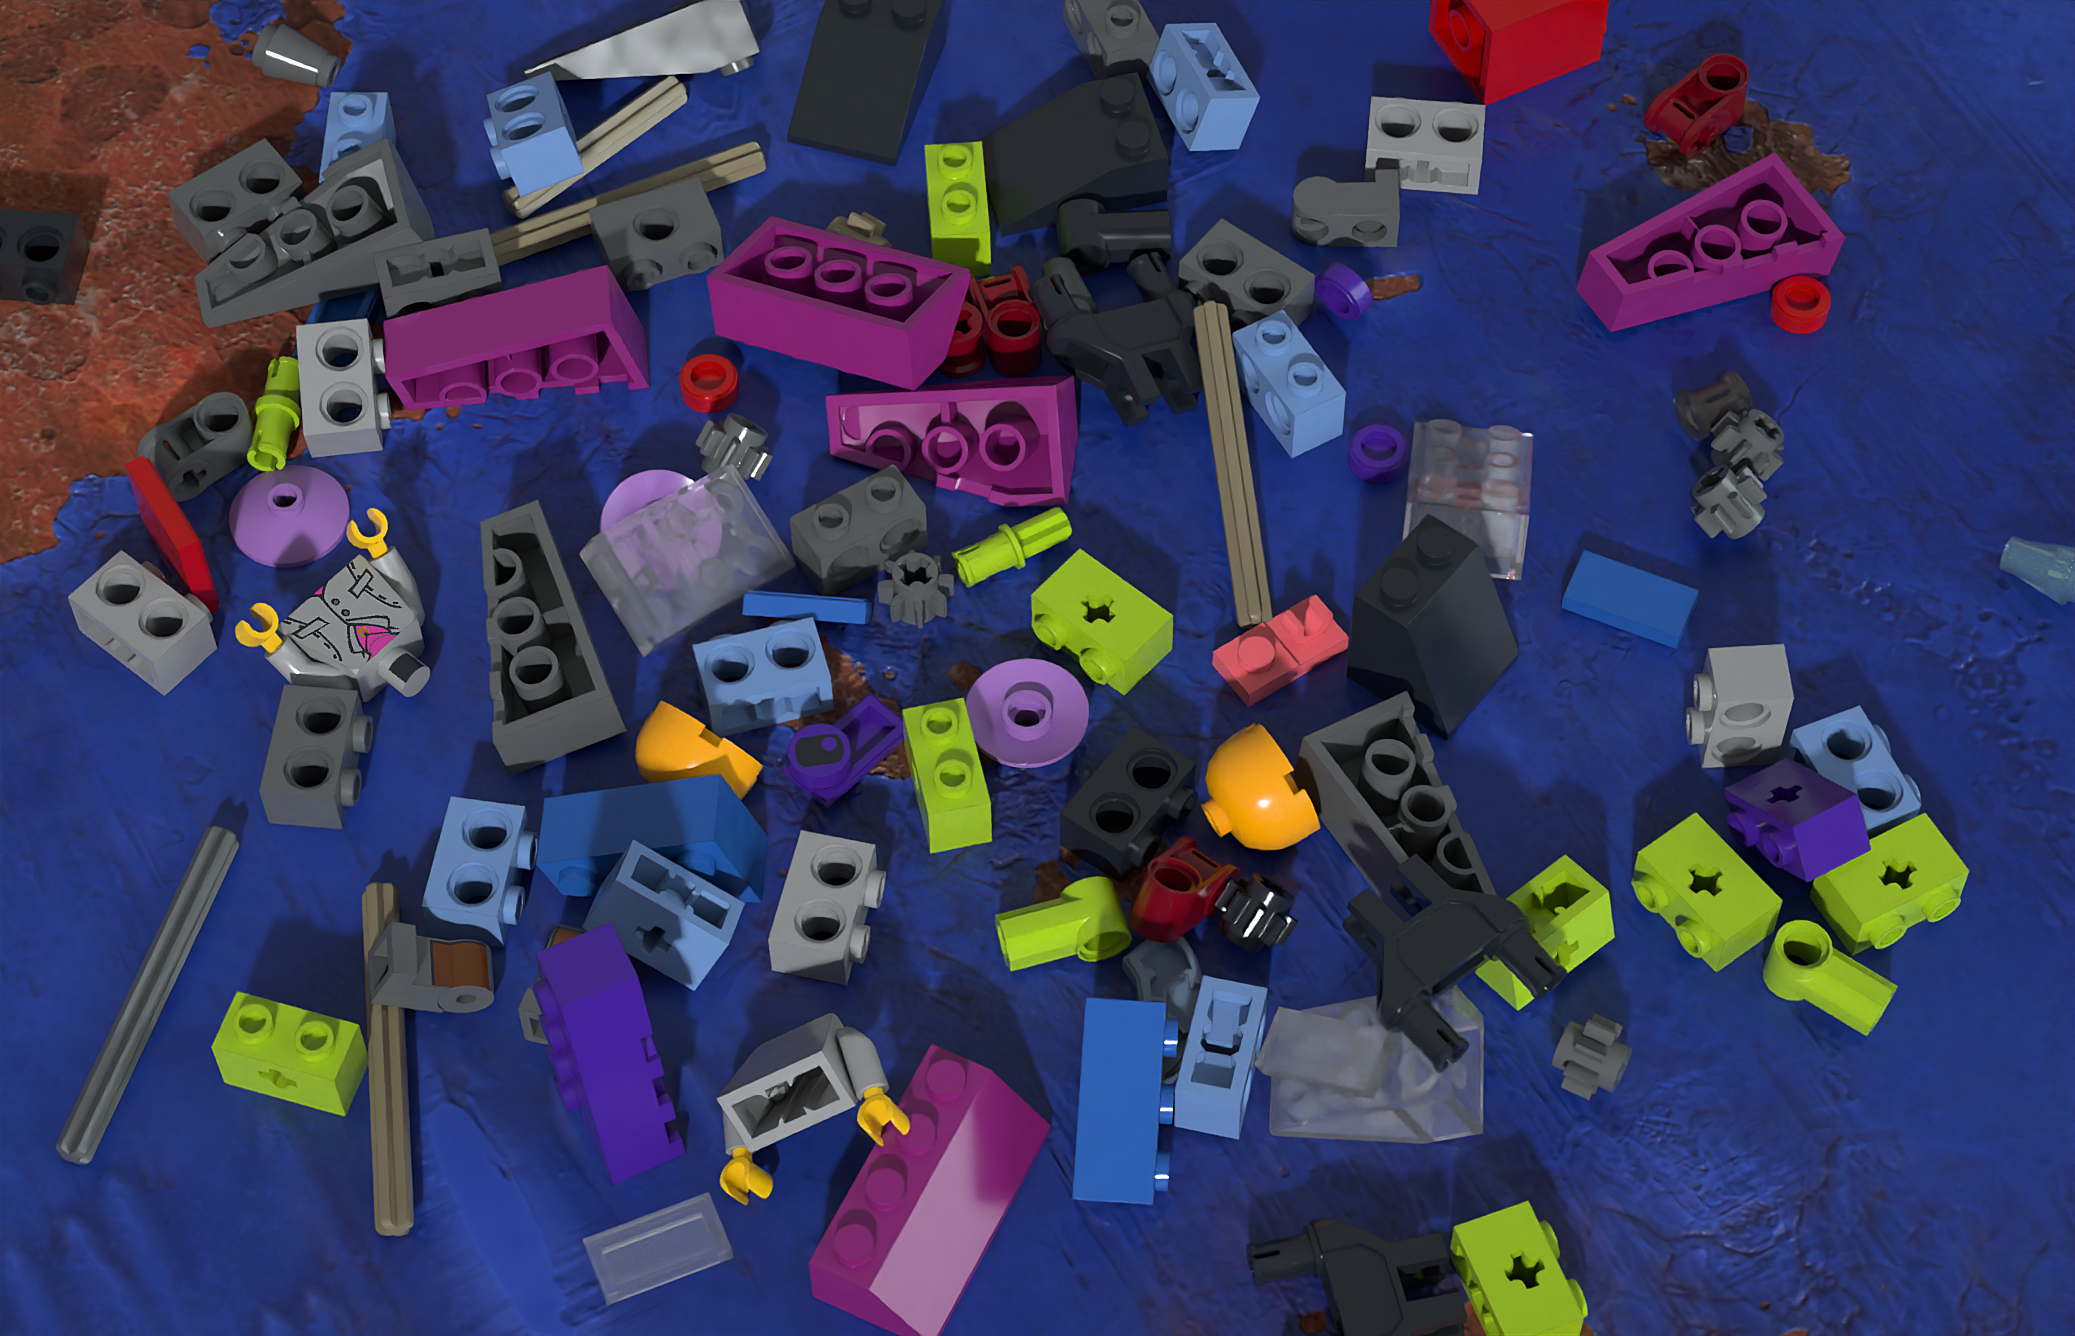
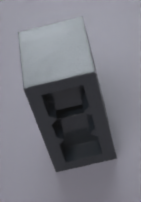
M0 209V299L27 301L37 305H48L51 303L74 305L89 254V248L78 214Z
M1133 726L1060 812V846L1122 884L1136 866L1142 869L1150 863L1160 847L1161 835L1171 823L1180 824L1191 813L1198 798V792L1195 791L1196 763L1138 727ZM1148 782L1158 783L1162 786L1155 789H1148L1140 785ZM1110 826H1119L1126 830L1120 833H1109L1103 829Z

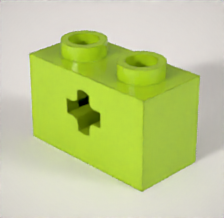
M982 141L924 145L932 259L970 269V276L991 275L990 226Z
M1082 549L1075 552L1031 594L1032 629L1039 640L1052 650L1057 651L1061 649L1079 662L1084 672L1093 681L1102 685L1107 683L1124 696L1172 650L1173 615Z
M964 697L902 709L904 747L930 854L992 842L991 801Z
M1696 812L1638 852L1631 882L1641 904L1650 912L1659 913L1676 930L1677 937L1684 949L1695 958L1702 957L1716 973L1774 932L1783 901Z
M1926 813L1870 839V851L1814 879L1809 898L1852 956L1871 946H1874L1876 949L1888 947L1900 939L1907 931V928L1926 918L1929 922L1939 921L1951 914L1961 902L1960 896L1969 874V869Z
M1566 854L1506 898V900L1519 906L1530 918L1529 924L1531 929L1529 933L1559 965L1565 967L1567 973L1615 938L1609 891ZM1489 960L1475 971L1476 975L1517 1011L1534 999L1531 992L1500 960L1495 962Z
M239 991L236 992L211 1046L224 1083L344 1117L348 1113L368 1067V1053L359 1024Z
M1529 1201L1454 1226L1449 1257L1486 1336H1580L1583 1320L1588 1315L1585 1297L1574 1278L1566 1280L1556 1260L1560 1257V1250L1554 1231L1546 1220L1538 1222Z

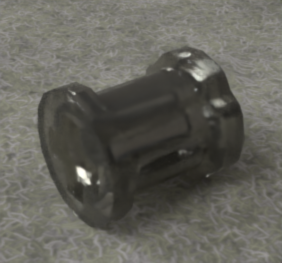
M1730 369L1719 373L1715 382L1694 392L1688 389L1678 392L1674 395L1673 400L1679 424L1688 437L1698 442L1710 436L1711 429L1729 411L1739 416L1743 410L1749 412L1753 409V401L1748 387L1739 374Z

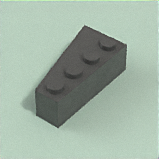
M538 499L481 521L483 579L488 604L486 633L491 656L489 685L494 708L492 737L493 743L510 776H513L623 733L627 729L557 543Z
M1407 691L1303 737L1293 775V780L1298 790L1301 791L1305 788L1318 817L1378 897L1404 923L1412 917L1389 892L1391 886L1400 880L1395 875L1396 867L1414 854H1417L1451 888L1497 896L1470 833H1465L1462 830L1455 813L1457 803L1449 785L1443 786L1433 763L1435 753L1426 733L1420 734L1413 718L1415 708Z

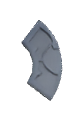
M1183 935L1179 940L1172 943H1159L1146 939L1123 958L1122 969L1136 988L1137 1000L1167 1003V1017L1179 1018L1176 1058L1164 1057L1163 1084H1172L1179 1075L1202 983V975L1197 959Z

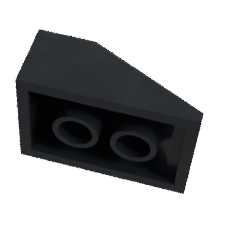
M826 0L819 15L787 134L788 142L896 167L946 44L945 0Z
M1137 72L1082 83L976 141H982L986 192L1001 237L1056 225L1055 215L1057 209L1071 200L1091 199L1099 202L1105 207L1106 211H1123L1167 201L1168 155Z

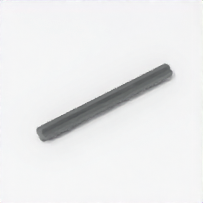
M215 825L208 827L204 831L56 1141V1150L64 1160L79 1165H86L92 1160L239 848V842L233 831Z

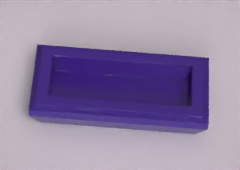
M870 692L832 725L840 729L847 736L851 746V768L848 775L840 783L828 788H811L795 779L789 764L782 769L784 775L826 809L904 741L903 718Z

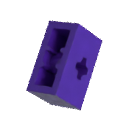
M1785 758L1724 789L1730 809V814L1727 815V825L1736 843L1742 848H1748L1769 860L1775 867L1783 868L1805 882H1809L1871 850L1857 794L1789 758Z

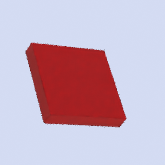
M144 455L124 464L147 535L185 595L190 593L196 596L208 608L210 613L219 610L218 605L220 603L200 539L154 465Z

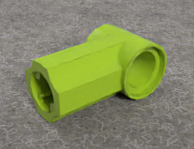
M1095 876L1084 878L1066 887L1058 899L995 915L1000 948L1010 972L1076 954L1084 961L1106 960L1123 952L1132 941V936L1114 884L1107 877Z
M1794 920L1784 924L1778 930L1762 969L1764 982L1768 989L1776 996L1790 1001L1805 999L1865 1036H1868L1873 1030L1898 987L1833 948L1828 933L1818 924L1808 920ZM1786 955L1800 957L1808 963V966L1795 964Z

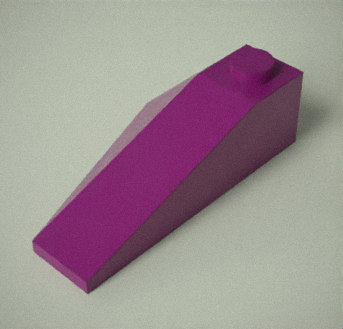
M1074 375L919 386L915 391L906 388L826 395L830 453L833 456L880 470L895 464L901 473L936 483L935 486L951 491L958 489L988 498L989 502L1005 507L1066 505L1069 501L1078 440Z

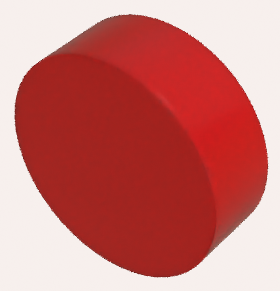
M1803 275L1790 276L1781 280L1775 286L1770 303V315L1773 321L1785 331L1795 334L1812 333L1825 324L1831 305V296L1828 289L1820 281L1812 277Z
M701 354L688 360L680 371L681 397L685 404L695 411L701 413L720 412L731 406L739 394L737 369L728 358L722 355Z

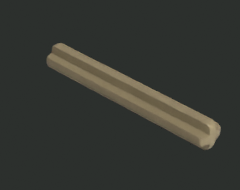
M674 75L665 76L578 138L577 144L585 173L520 197L515 184L509 187L502 194L507 211L517 220H524L683 106L688 100L687 90L683 83L679 82Z

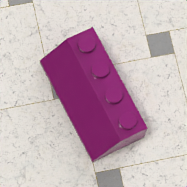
M770 216L707 276L716 335L913 391L946 359L971 280L970 269L773 216Z
M931 1044L897 1104L910 1121L908 1133L903 1135L893 1125L891 1120L887 1122L881 1133L884 1146L881 1147L875 1143L808 1262L813 1297L899 1336H941L1051 1132V1125L991 1069Z

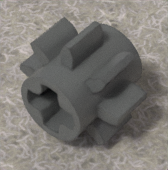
M1752 409L1749 412L1743 410L1739 416L1729 411L1711 430L1716 437L1711 443V446L1714 448L1711 451V458L1715 466L1728 465L1735 474L1746 465L1756 477L1758 476L1763 481H1766L1784 463V460L1778 455L1784 449V446L1781 444L1784 441L1783 431L1769 415L1760 410Z
M729 413L725 421L721 420L719 424L708 419L695 442L701 448L699 452L705 455L700 467L715 479L733 487H739L743 479L748 480L749 476L760 481L773 458V455L767 452L768 447L763 444L768 433L758 424L735 413Z
M1728 465L1716 466L1705 473L1692 489V495L1697 500V502L1690 506L1691 511L1695 514L1693 519L1711 539L1718 535L1721 530L1730 539L1743 537L1752 531L1765 515V509L1760 504V502L1767 498V494L1762 489L1764 485L1746 465L1735 474Z
M910 549L908 554L903 555L896 562L890 560L885 562L886 580L878 582L879 603H890L892 622L895 623L902 620L906 623L917 625L918 628H923L924 623L931 621L936 615L944 618L947 616L946 597L954 595V577L951 574H942L941 556L936 555L931 558L928 555L916 553L914 549Z
M1595 1013L1591 1020L1588 1019L1586 1026H1582L1574 1021L1568 1024L1556 1048L1551 1064L1564 1071L1563 1075L1565 1077L1561 1088L1587 1100H1590L1593 1093L1596 1094L1598 1087L1611 1093L1614 1092L1632 1053L1631 1047L1620 1043L1619 1036L1623 1029L1622 1025Z

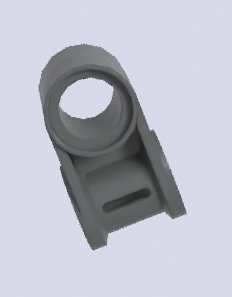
M215 392L206 396L198 404L169 422L158 425L146 433L137 447V457L139 458L144 455L146 459H150L175 501H187L198 496L209 485L233 470L249 463L247 452L251 447L255 429L246 405L239 396L229 392ZM164 442L168 443V450L163 446ZM183 474L188 478L187 482L183 481Z

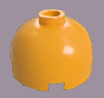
M660 701L655 710L651 711L646 718L637 737L635 760L641 776L650 784L721 774L739 799L742 800L757 781V776L762 770L763 765L723 737L721 739L705 728L706 725L664 701Z
M1253 723L1247 728L1238 731L1218 747L1207 764L1205 783L1210 800L1201 804L1211 826L1220 837L1231 832L1247 848L1259 852L1279 851L1300 842L1321 827L1305 788L1299 791L1290 775V772L1294 770L1275 740L1261 724L1256 725Z

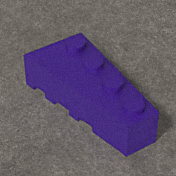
M612 922L536 952L535 955L541 979L532 982L531 987L542 1014L538 1015V1018L549 1044L545 1048L556 1075L552 1077L553 1083L566 1113L578 1109L612 1184H617L686 1154L682 1138L672 1122L676 1115L668 1093H665L660 1077L664 1075V1071L651 1037L653 1031L639 979Z

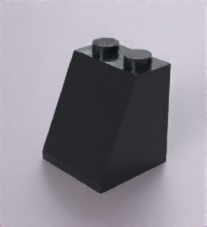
M1429 513L1354 595L1346 677L1384 701L1407 691L1415 708L1413 713L1414 720L1446 741L1518 659L1519 650L1480 545Z

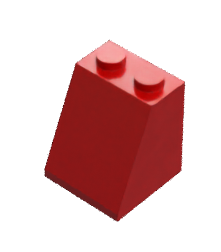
M1431 0L1428 31L1479 102L1487 106L1599 61L1603 37L1607 31L1606 18L1609 0Z

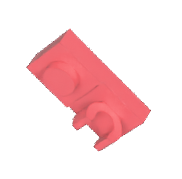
M1315 594L1275 616L1271 621L1262 622L1213 651L1212 665L1246 706L1250 707L1348 649L1349 637L1334 621L1333 613Z

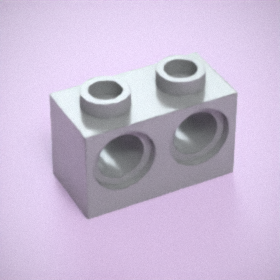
M1371 96L1364 182H1374L1375 170L1398 169L1399 189L1478 195L1486 105L1465 104L1455 101L1439 102L1402 97L1386 98Z
M367 318L297 325L296 339L303 434L312 458L383 450L382 429L392 428L388 393L379 394L377 375L385 374L384 339L373 338ZM352 353L357 355L354 362L346 367L339 368L330 365L331 361L340 354ZM354 407L362 410L360 415L351 422L341 423L334 420L336 414L345 408Z
M122 550L68 596L79 630L164 696L217 649L210 626L213 617L208 608L196 596L188 593L183 597L171 588L167 578L155 565L148 561L140 564ZM175 633L171 636L163 637L167 634Z
M1784 644L1708 648L1703 673L1694 674L1693 678L1695 707H1687L1685 714L1687 740L1689 745L1698 744L1702 768L1777 763L1794 699Z
M800 831L768 938L772 971L847 985L853 962L863 964L867 954L870 926L864 925L868 909L869 907L875 909L880 907L885 889L886 872L877 870L875 844ZM834 878H846L850 880L849 882L838 886L829 885L826 883L827 881ZM818 932L834 934L833 937L822 941L809 938Z

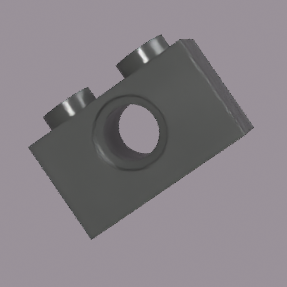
M699 177L588 209L593 244L602 266L608 265L624 294L632 291L646 290L655 284L684 275L702 273L724 261L721 227Z

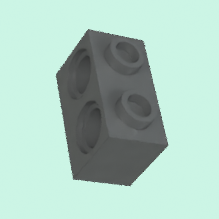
M1063 0V20L1096 80L1137 72L1142 86L1150 84L1146 74L1158 46L1159 36L1138 0Z
M266 138L167 193L177 230L207 266L246 234L259 235L283 215L279 207L294 196L298 201H301L306 197L302 180Z
M1222 218L1179 261V290L1191 293L1199 306L1204 305L1205 301L1213 300L1215 303L1225 304L1228 309L1232 333L1280 310H1284L1295 326L1298 327L1313 311L1315 275Z
M488 228L372 253L387 320L405 316L415 311H425L461 302L471 297H481L503 291Z
M895 464L789 517L793 559L821 596H835L885 570V562L887 560L896 562L900 557L908 554L910 549H914L917 553L928 547L926 505Z
M284 684L259 789L269 823L331 829L344 828L348 806H357L360 798L361 772L360 769H357L360 752H369L373 736V720L371 716L364 715L358 690ZM326 728H334L333 730L327 733H318L319 731ZM314 781H323L314 787H304Z

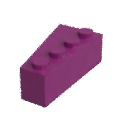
M1776 152L1590 251L1576 290L1610 332L1769 291L1774 289L1781 280L1790 276L1803 275L1818 278L1829 275L1846 237Z
M608 265L592 269H582L572 274L537 283H526L517 288L481 297H471L461 302L425 311H415L405 316L384 321L385 378L407 411L483 404L489 393H502L507 396L516 397L517 400L540 398L539 389L575 386L576 395L600 393L599 383L628 381L629 390L650 388L646 331Z

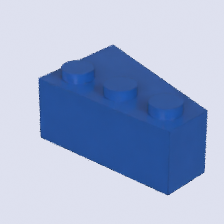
M721 774L544 798L536 865L562 895L596 896L601 884L632 840H635L742 902L762 903L768 836Z
M1086 997L1072 1199L1153 1205L1155 1191L1168 1192L1170 1151L1158 1150L1159 1124H1172L1175 1084H1163L1162 1080L1164 1057L1176 1058L1179 1018L1167 1017V1003Z

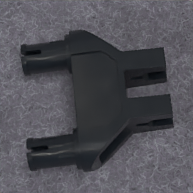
M1151 252L1149 257L1147 254H1143L1135 258L1126 270L1129 277L1133 279L1145 303L1092 315L1091 313L1080 312L1077 304L1066 289L1060 274H1052L1050 279L1048 276L1037 279L1027 292L1037 306L1049 330L1046 345L1056 362L1070 374L1104 391L1126 427L1146 422L1150 414L1145 405L1158 402L1161 395L1172 413L1177 415L1193 411L1198 404L1193 394L1204 391L1200 363L1190 345L1194 331L1193 311L1199 305L1191 293L1179 290L1158 252Z
M1414 854L1396 867L1395 875L1400 880L1391 886L1389 892L1412 918L1404 923L1381 899L1367 888L1348 901L1347 909L1352 914L1343 920L1342 927L1376 965L1377 1021L1386 1031H1392L1393 1033L1402 1032L1430 1061L1433 1068L1438 1073H1441L1449 1067L1447 1059L1452 1064L1457 1062L1465 1054L1470 1043L1461 1037L1431 1005L1433 1001L1489 960L1494 962L1500 960L1531 992L1535 1000L1546 996L1547 990L1545 987L1550 992L1553 991L1567 975V970L1564 966L1559 965L1529 933L1531 929L1529 924L1530 918L1519 906L1494 895L1453 889L1417 854Z
M1325 1217L1309 1221L1308 1225L1304 1226L1302 1234L1257 1244H1246L1247 1261L1250 1271L1254 1270L1252 1279L1256 1287L1263 1286L1265 1283L1311 1273L1315 1279L1321 1280L1337 1336H1464L1465 1332L1462 1323L1467 1322L1468 1316L1460 1292L1407 1302L1403 1291L1445 1279L1446 1272L1443 1264L1448 1263L1449 1255L1442 1233L1387 1242L1350 1223Z

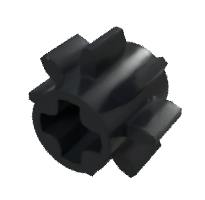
M1253 873L1248 882L1242 878L1239 882L1230 879L1214 904L1224 911L1221 916L1224 920L1220 924L1219 929L1232 942L1253 953H1260L1265 944L1270 948L1274 944L1283 947L1299 922L1289 915L1291 911L1289 907L1294 897L1281 884L1260 873Z

